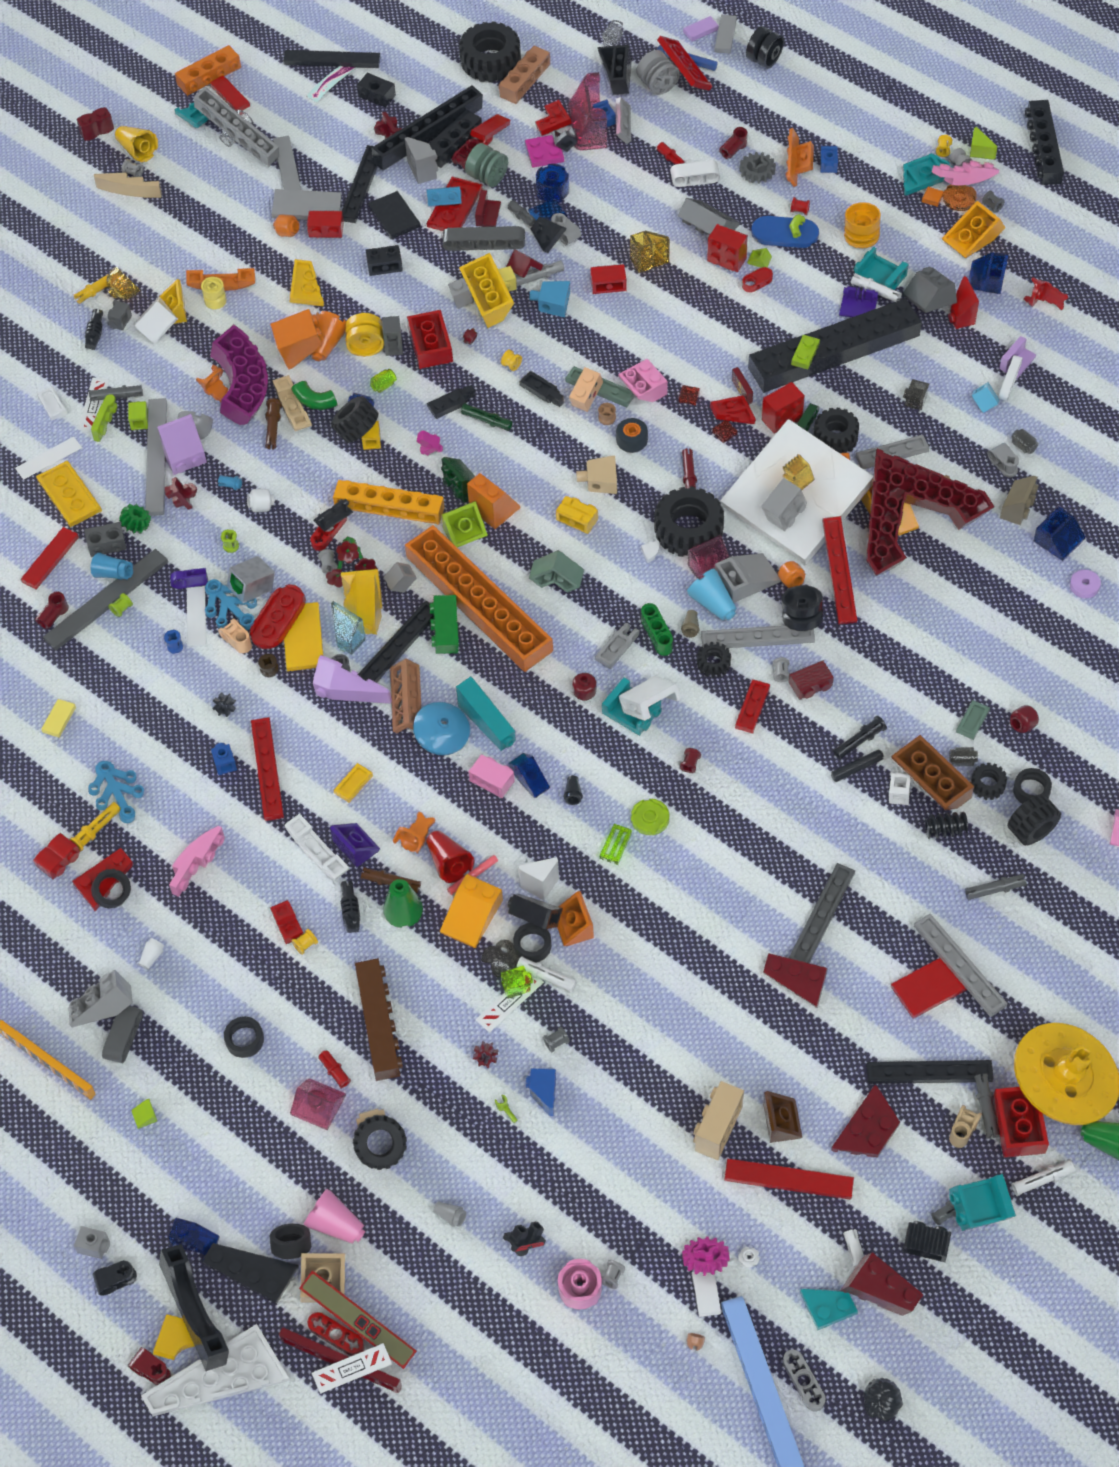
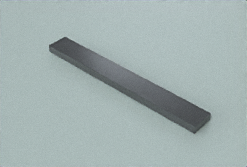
M154 549L133 566L131 578L113 581L44 635V641L57 651L109 610L108 605L110 603L113 604L119 599L122 593L128 595L168 563V559L157 549Z

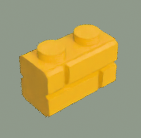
M565 496L556 509V520L589 534L598 521V510L595 506L591 504L586 505L575 497Z

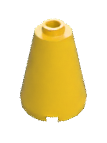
M120 126L115 131L116 140L136 161L146 162L154 156L153 152L158 148V139L152 131L128 126Z

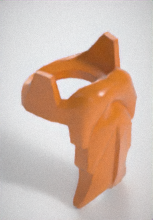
M212 365L211 369L214 372L205 379L196 378V381L202 386L206 394L221 402L228 392V388L220 380L223 369Z
M418 812L415 823L409 829L405 827L398 828L393 843L396 844L401 840V845L404 849L418 854L425 844L429 828L435 823L436 819L433 817L425 818L422 812Z

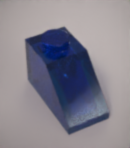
M522 753L508 763L514 771L516 779L533 798L538 797L550 788L533 755Z
M176 1217L168 1238L172 1246L182 1244L185 1250L206 1255L212 1244L218 1243L220 1236L195 1222Z

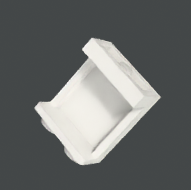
M656 676L619 696L623 712L644 721L651 718L648 707L665 697L674 701L681 699L679 695L680 690L676 683Z

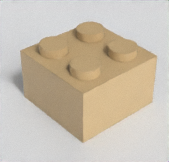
M301 1253V1285L313 1270L341 1293H345V1253ZM301 1291V1303H317Z

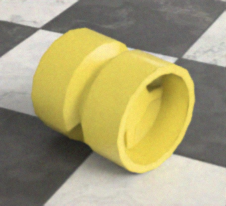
M217 277L206 278L201 284L205 305L210 309H220L227 301L223 282Z

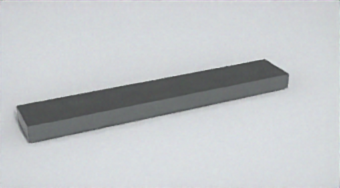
M839 863L836 864L789 956L790 959L806 963L811 962L855 874V870Z

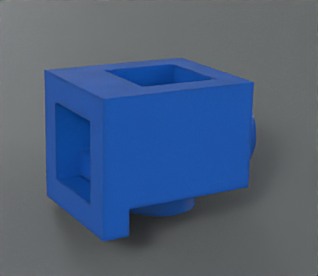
M607 99L592 105L593 118L601 129L616 124V114L610 107Z
M821 146L820 173H837L838 146Z
M216 744L211 749L218 775L236 771L237 768L230 744Z

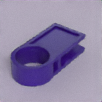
M206 568L176 571L170 575L171 586L175 589L205 586L208 582Z

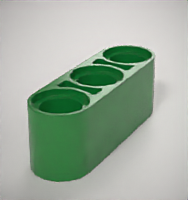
M653 603L644 604L641 608V622L657 653L667 656L673 650L672 634L658 607Z

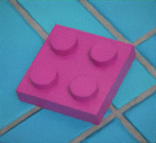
M553 135L525 140L532 168L564 162L562 149L555 145Z

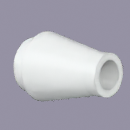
M150 938L149 942L146 941L138 964L149 970L150 966L164 952V945Z

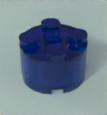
M551 163L547 167L543 168L542 166L537 170L536 192L540 200L559 204L569 194V174L564 166Z

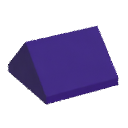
M357 823L332 825L330 827L333 842L356 868L380 850L378 845Z

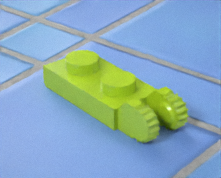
M112 394L107 395L103 400L91 427L94 441H101L102 436L106 434L108 422L112 420V414L117 411L116 399Z

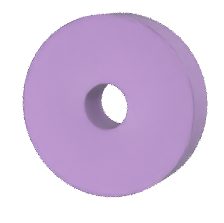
M1090 570L1075 572L1070 581L1071 591L1081 598L1094 597L1099 592L1101 586L1099 576Z

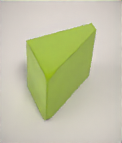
M767 248L752 250L747 263L761 268L768 267L772 256Z
M146 1099L131 1110L138 1129L158 1122L150 1099Z

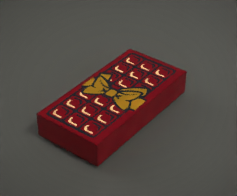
M736 367L732 369V382L740 395H744L748 405L752 404L753 391L740 369Z

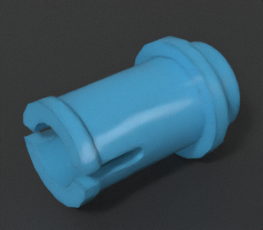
M219 476L218 486L229 487L234 490L241 489L242 479L239 476H235V478Z

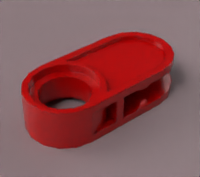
M762 267L744 276L742 279L743 290L755 292L770 284L773 279V271L768 267ZM752 281L755 284L749 286L746 284V282Z

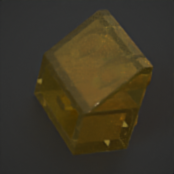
M646 230L630 236V260L638 273L669 263L670 239L668 236Z

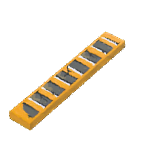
M0 1020L1 1035L92 1100L96 1094L91 1084L6 1022Z

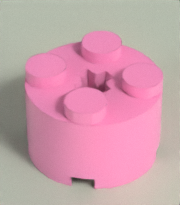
M586 1259L571 1260L559 1272L558 1289L564 1304L567 1307L579 1310L587 1309L597 1304L602 1292V1278L599 1269Z

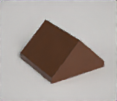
M770 1091L764 1092L763 1107L770 1143L802 1138L795 1098Z

